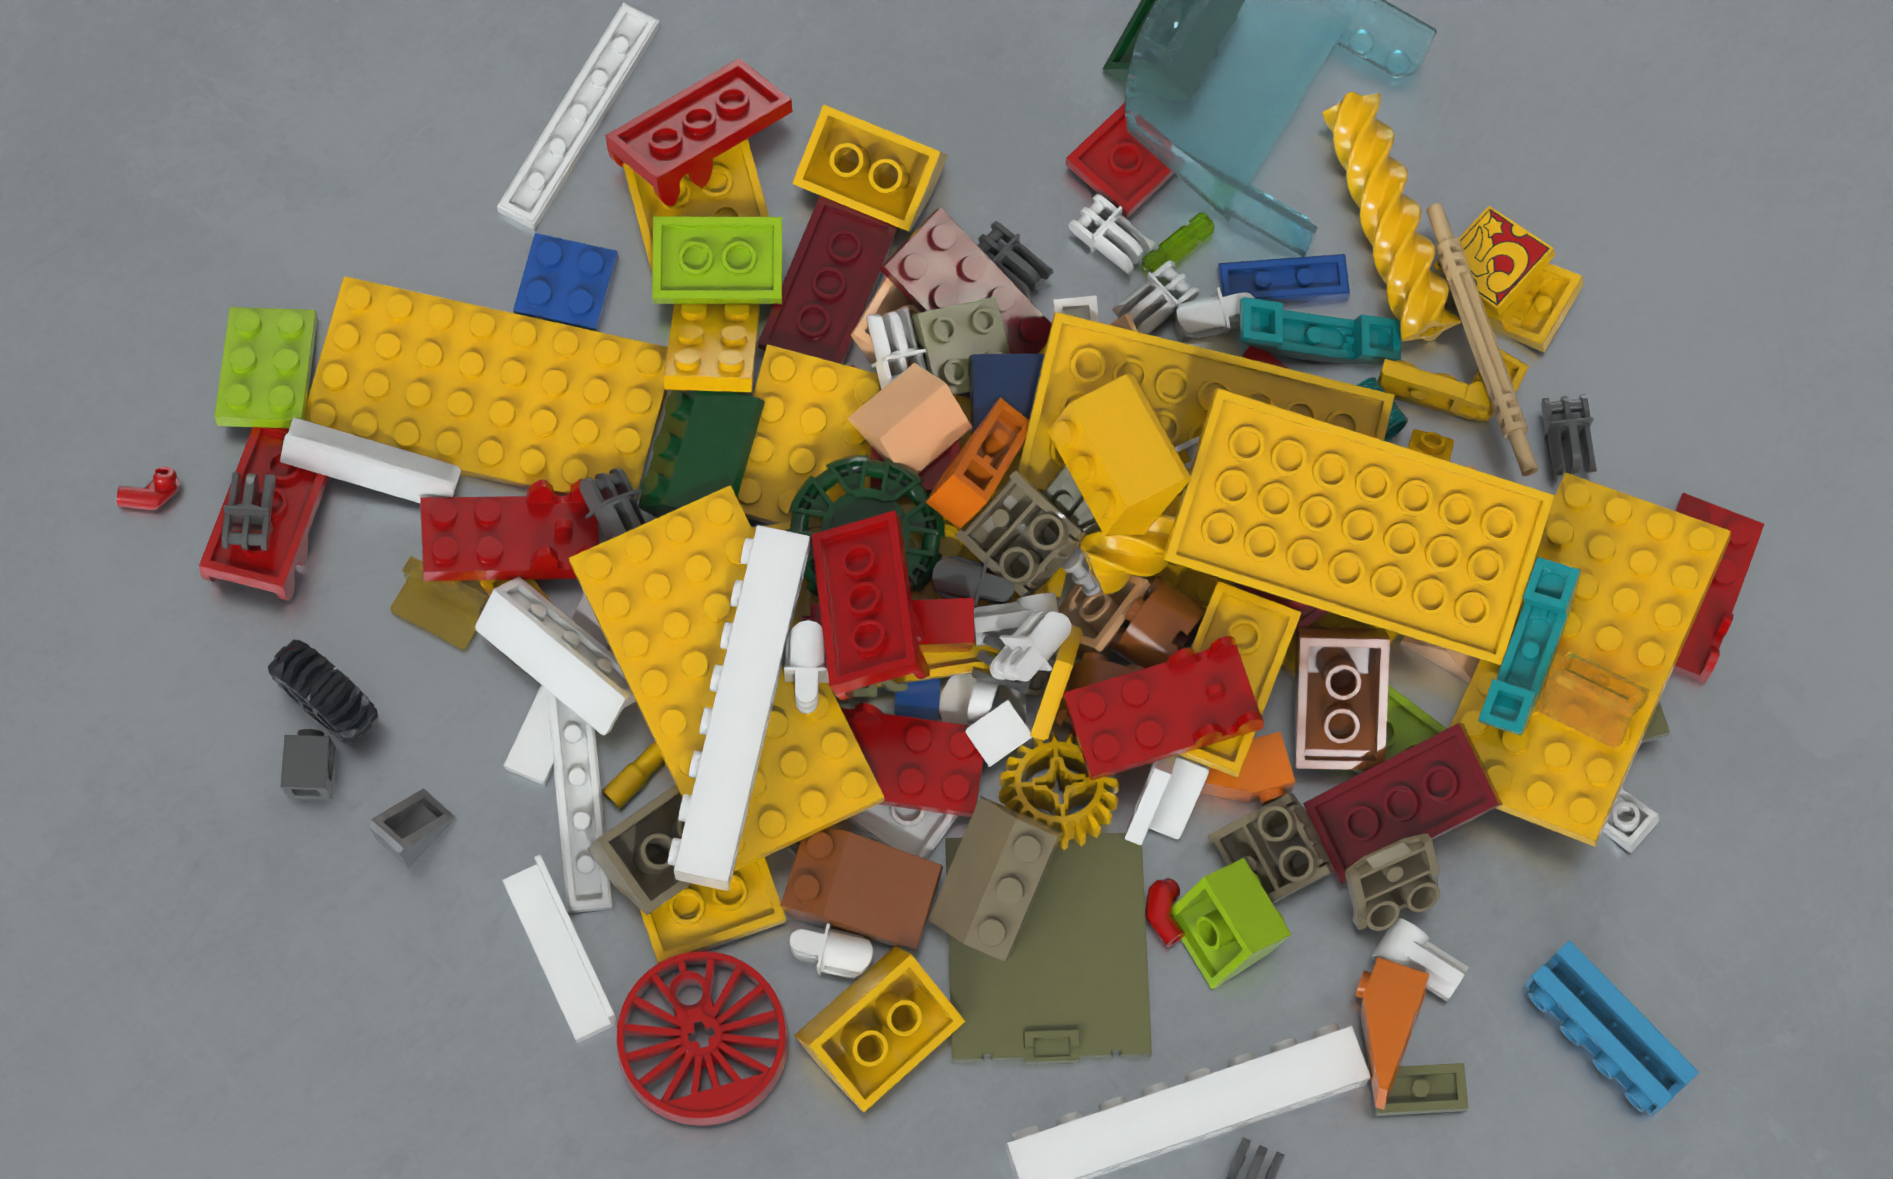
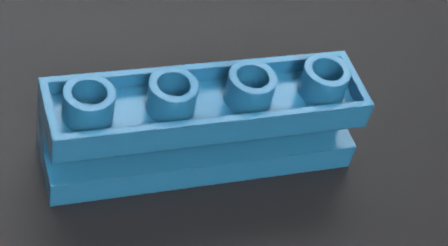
M1570 940L1524 984L1530 990L1528 997L1534 1005L1544 1013L1550 1011L1562 1023L1560 1025L1562 1033L1576 1046L1583 1044L1594 1056L1592 1062L1595 1067L1608 1079L1615 1077L1627 1090L1624 1093L1627 1100L1640 1112L1644 1113L1647 1110L1654 1116L1700 1073Z

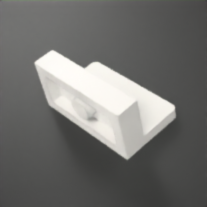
M1179 755L1155 761L1131 815L1125 840L1142 845L1148 828L1174 839L1181 838L1208 776L1210 767Z

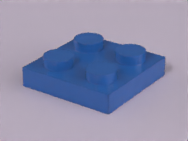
M535 233L513 312L519 315L598 332L619 258L618 251Z

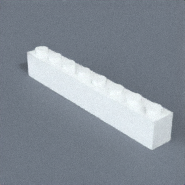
M757 525L754 539L747 537L745 539L741 564L747 565L744 581L736 579L730 603L731 606L737 607L734 623L726 622L724 625L720 648L727 649L723 666L716 664L714 667L710 691L717 693L713 709L705 707L699 734L706 735L703 751L695 750L692 757L689 777L696 778L692 795L684 794L680 806L678 820L685 822L681 839L673 838L669 852L668 864L675 866V880L725 891L730 889L784 662L786 641L792 628L810 552V536Z
M1332 1024L1312 1033L1314 1039L1297 1044L1295 1038L1287 1039L1270 1047V1054L1254 1058L1253 1053H1246L1227 1061L1229 1068L1214 1073L1211 1072L1210 1067L1193 1071L1184 1076L1185 1083L1170 1088L1167 1082L1149 1086L1141 1091L1143 1094L1141 1098L1126 1102L1124 1096L1110 1099L1098 1105L1100 1112L1083 1117L1081 1111L1066 1114L1055 1120L1057 1126L1041 1132L1038 1126L1022 1129L1012 1134L1014 1141L1007 1143L1006 1151L1016 1179H1092L1366 1085L1371 1076L1352 1026L1340 1030L1338 1024Z

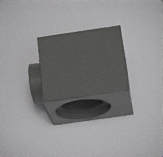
M301 729L298 730L297 735L284 736L280 787L287 797L332 799L336 747L330 736H324L323 731Z

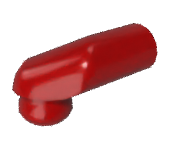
M168 466L159 467L155 470L153 480L144 488L120 485L117 491V506L144 510L158 509L173 497L179 489L180 481L177 478L176 471Z
M1171 878L1156 880L1149 887L1145 909L1147 921L1167 947L1175 945L1185 936V932L1170 914L1172 903L1180 896V887Z

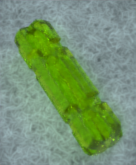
M1204 212L1195 215L1189 220L1190 224L1188 226H1181L1158 245V250L1153 249L1142 258L1141 265L1147 274L1149 272L1153 273L1169 260H1172L1174 263L1179 261L1198 245L1197 242L1199 240L1204 241L1213 234L1215 228L1213 221Z

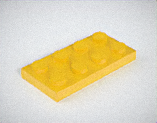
M1218 581L1191 649H1194L1195 653L1208 649L1211 643L1220 637H1234L1255 700L1262 715L1302 612ZM1256 731L1178 755L1238 778Z

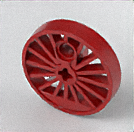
M696 951L679 954L658 963L635 983L628 993L619 1015L616 1045L623 1075L632 1091L647 1107L657 1114L678 1123L707 1126L734 1120L751 1111L768 1096L778 1082L787 1060L789 1031L782 1003L771 985L759 972L733 956L712 951ZM707 964L705 978L697 972L688 971L687 966ZM716 965L733 969V973L714 1004L712 993ZM678 969L679 974L674 977L668 988L661 977ZM743 975L757 985V987L722 1014ZM653 984L673 1008L675 1016L640 998L641 995ZM687 986H696L703 991L701 999L693 1005H685L678 1000L680 991ZM764 995L767 996L774 1009L731 1022ZM634 1007L673 1028L628 1024ZM778 1021L779 1039L734 1035L738 1032ZM698 1022H703L707 1035H713L708 1038L709 1045L700 1048L697 1041H694L697 1039L694 1024ZM626 1035L670 1039L669 1041L627 1053ZM731 1046L777 1050L774 1062L771 1068ZM673 1052L641 1079L637 1080L630 1064ZM727 1056L758 1073V1075L741 1079L724 1057ZM682 1061L661 1100L655 1098L646 1090V1088ZM716 1063L730 1079L731 1083L720 1085L715 1068ZM693 1065L691 1094L674 1099ZM703 1067H706L712 1088L701 1091Z

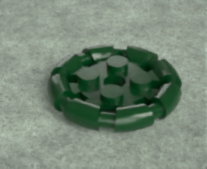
M854 455L826 464L827 469L815 478L811 475L802 484L791 502L788 514L792 515L790 529L785 531L810 536V552L804 578L808 582L806 588L814 596L819 598L811 534L814 533L807 532L809 518L823 519L821 531H825L895 510L902 524L911 593L915 590L920 593L932 579L936 563L942 558V554L939 553L941 538H945V524L943 516L926 503L929 493L922 485L924 480L916 472L901 463H894L889 458H886L885 462L868 459L869 455ZM865 476L883 479L881 491L864 488ZM838 483L846 494L839 497L833 503L825 492ZM908 495L916 507L905 514L896 501ZM910 533L923 536L921 550L907 548Z

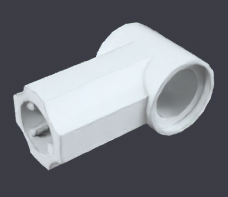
M1056 593L1030 595L1016 599L1017 602L974 608V639L976 647L987 646L983 643L985 635L999 638L1001 635L1011 636L1032 611H1053L1059 613Z
M1398 918L1388 928L1371 955L1375 962L1377 957L1430 974L1427 989L1445 1001L1450 999L1469 968L1430 943L1427 934L1417 926L1401 918Z

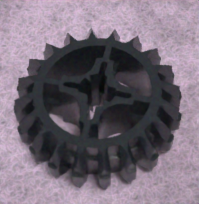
M293 639L286 647L283 646L268 666L269 674L278 686L308 715L345 743L353 744L360 737H363L373 727V722L378 718L377 709L369 700V697L349 677L343 674L337 666H334L315 648H311L301 640Z

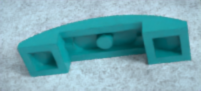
M1247 297L1240 299V341L1255 348L1283 356L1330 363L1383 364L1385 359L1392 361L1401 360L1400 321L1397 319L1361 314L1355 320L1283 310V303Z
M1537 557L1523 595L1524 604L1497 679L1492 680L1478 719L1480 723L1522 736L1541 695L1560 644L1581 574L1580 569Z

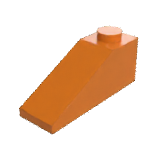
M1000 397L943 473L926 503L958 529H961L991 498L1026 439L1029 420Z
M1281 732L1253 738L1238 778L1210 767L1200 793L1245 803L1261 801L1263 806L1291 793L1295 784V778Z
M1377 957L1372 973L1364 970L1356 996L1363 998L1360 1017L1375 1107L1384 1110L1423 1004L1430 974Z

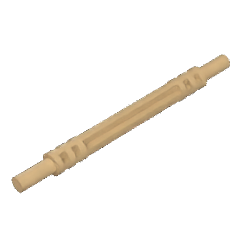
M1441 203L1433 204L1426 209L1438 242V245L1435 247L1502 435L1504 439L1510 441L1522 476H1530L1538 472L1539 469L1526 433L1529 431L1461 242L1458 238H1454L1443 205Z

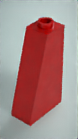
M974 598L912 600L913 610L921 623L925 635V640L918 642L922 653L971 652L974 645ZM810 604V616H802V621L817 622L822 627L820 604Z

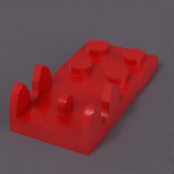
M738 58L605 135L608 154L617 165L623 167V163H626L651 184L655 195L661 202L667 206H674L681 192L680 181L685 175L688 174L689 180L703 189L710 180L713 159L792 113V99L742 59Z
M252 427L235 471L241 474L242 479L240 504L243 502L247 474L254 473L258 475L260 486L258 506L260 507L265 475L274 474L276 476L271 514L273 532L270 535L268 551H262L261 546L250 545L248 550H242L241 545L231 544L229 549L222 548V530L225 516L224 505L228 506L229 487L199 564L201 577L204 580L215 582L218 578L277 593L278 598L290 601L292 599L295 588L296 565L302 566L306 563L308 533L329 476L280 462L283 441L290 428ZM251 531L254 533H262V531Z
M542 479L534 482L529 487L526 496L420 497L423 581L513 580L517 577H521L523 580L577 579L570 565L569 558L599 545L598 521L595 516L587 519L585 517L590 510L580 491L579 485L582 479L571 485L570 492L563 496L555 495L553 486L547 480Z
M1682 493L1675 508L1676 512L1731 531V539L1673 669L1674 672L1705 683L1719 659L1720 645L1733 621L1734 614L1732 612L1765 524L1689 494Z
M896 511L811 534L829 686L835 695L843 701L852 698L853 690L912 673L918 679L929 677V667L918 645V642L925 640V635L921 623L913 610L902 524Z
M1232 636L1218 638L1204 651L1195 653L1194 649L1183 648L1172 654L1167 662L1071 690L1063 695L1091 781L1263 729L1264 721L1246 674L1236 640Z
M868 703L857 704L854 709L840 707L884 795V801L879 803L880 805L972 817L978 803L984 758L966 734V729L970 725L884 714L878 707Z

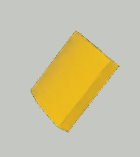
M1548 263L1500 316L1484 306L1491 327L1518 342L1545 353L1584 286L1583 276Z

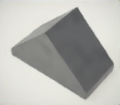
M423 788L372 818L368 827L376 840L409 869L452 824L455 816Z

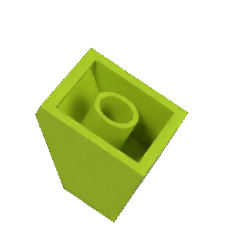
M1244 858L1204 876L1171 908L1170 914L1185 932V936L1181 940L1212 990L1270 954L1292 935L1285 924L1282 914L1276 910L1261 886L1260 879L1251 870Z

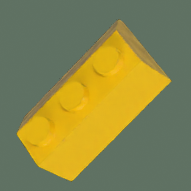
M823 104L792 184L910 232L934 192L948 155Z
M1125 374L1070 402L1047 431L1104 536L1144 535L1192 479L1133 374Z
M894 946L794 1036L831 1080L862 1112H865L966 1021L912 954Z

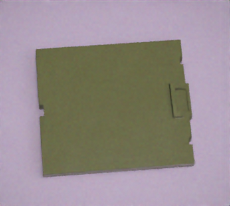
M1101 833L1097 838L1086 834V843L1082 847L1074 839H1071L1065 851L1059 846V842L1014 951L1005 962L967 946L948 934L950 1003L966 1021L951 1034L952 1063L984 1062V1057H990V1061L1024 1060L1025 1065L1079 1063V1059L1113 1058V1053H1119V1058L1151 1057L1142 845L1125 840L1126 833ZM963 837L945 838L946 876Z

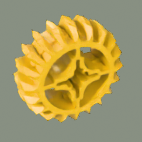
M1052 732L1049 736V743L1044 744L1042 740L1034 738L1032 739V749L1020 745L1017 749V758L1009 757L1006 761L1007 771L1000 774L999 784L1002 788L999 790V802L1005 804V807L1063 831L1064 833L1059 845L1063 851L1068 848V843L1071 839H1074L1082 847L1086 843V833L1097 838L1101 834L1100 825L1108 826L1111 823L1112 813L1110 811H1115L1118 806V797L1115 794L1119 791V782L1117 779L1112 778L1114 774L1091 781L1080 747L1075 745V737L1072 733L1067 736L1066 742H1059L1057 735ZM1049 768L1045 775L1034 777L1032 782H1027L1035 773ZM1067 768L1075 770L1080 774L1072 773ZM1055 779L1058 780L1059 789L1063 790L1062 804L1059 802L1058 793H1054ZM1092 800L1081 811L1068 815V812L1073 807L1084 805L1085 801ZM1037 809H1044L1048 811L1051 815L1045 814Z

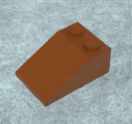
M1296 627V769L1368 770L1385 761L1390 638L1385 629Z
M828 827L800 841L780 906L793 920L826 928L828 923L831 929L858 934L866 939L918 952L943 866L852 832Z

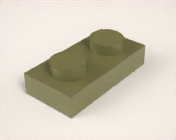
M1464 1063L1400 1066L1385 1109L1382 1110L1375 1107V1116L1467 1111L1468 1098Z

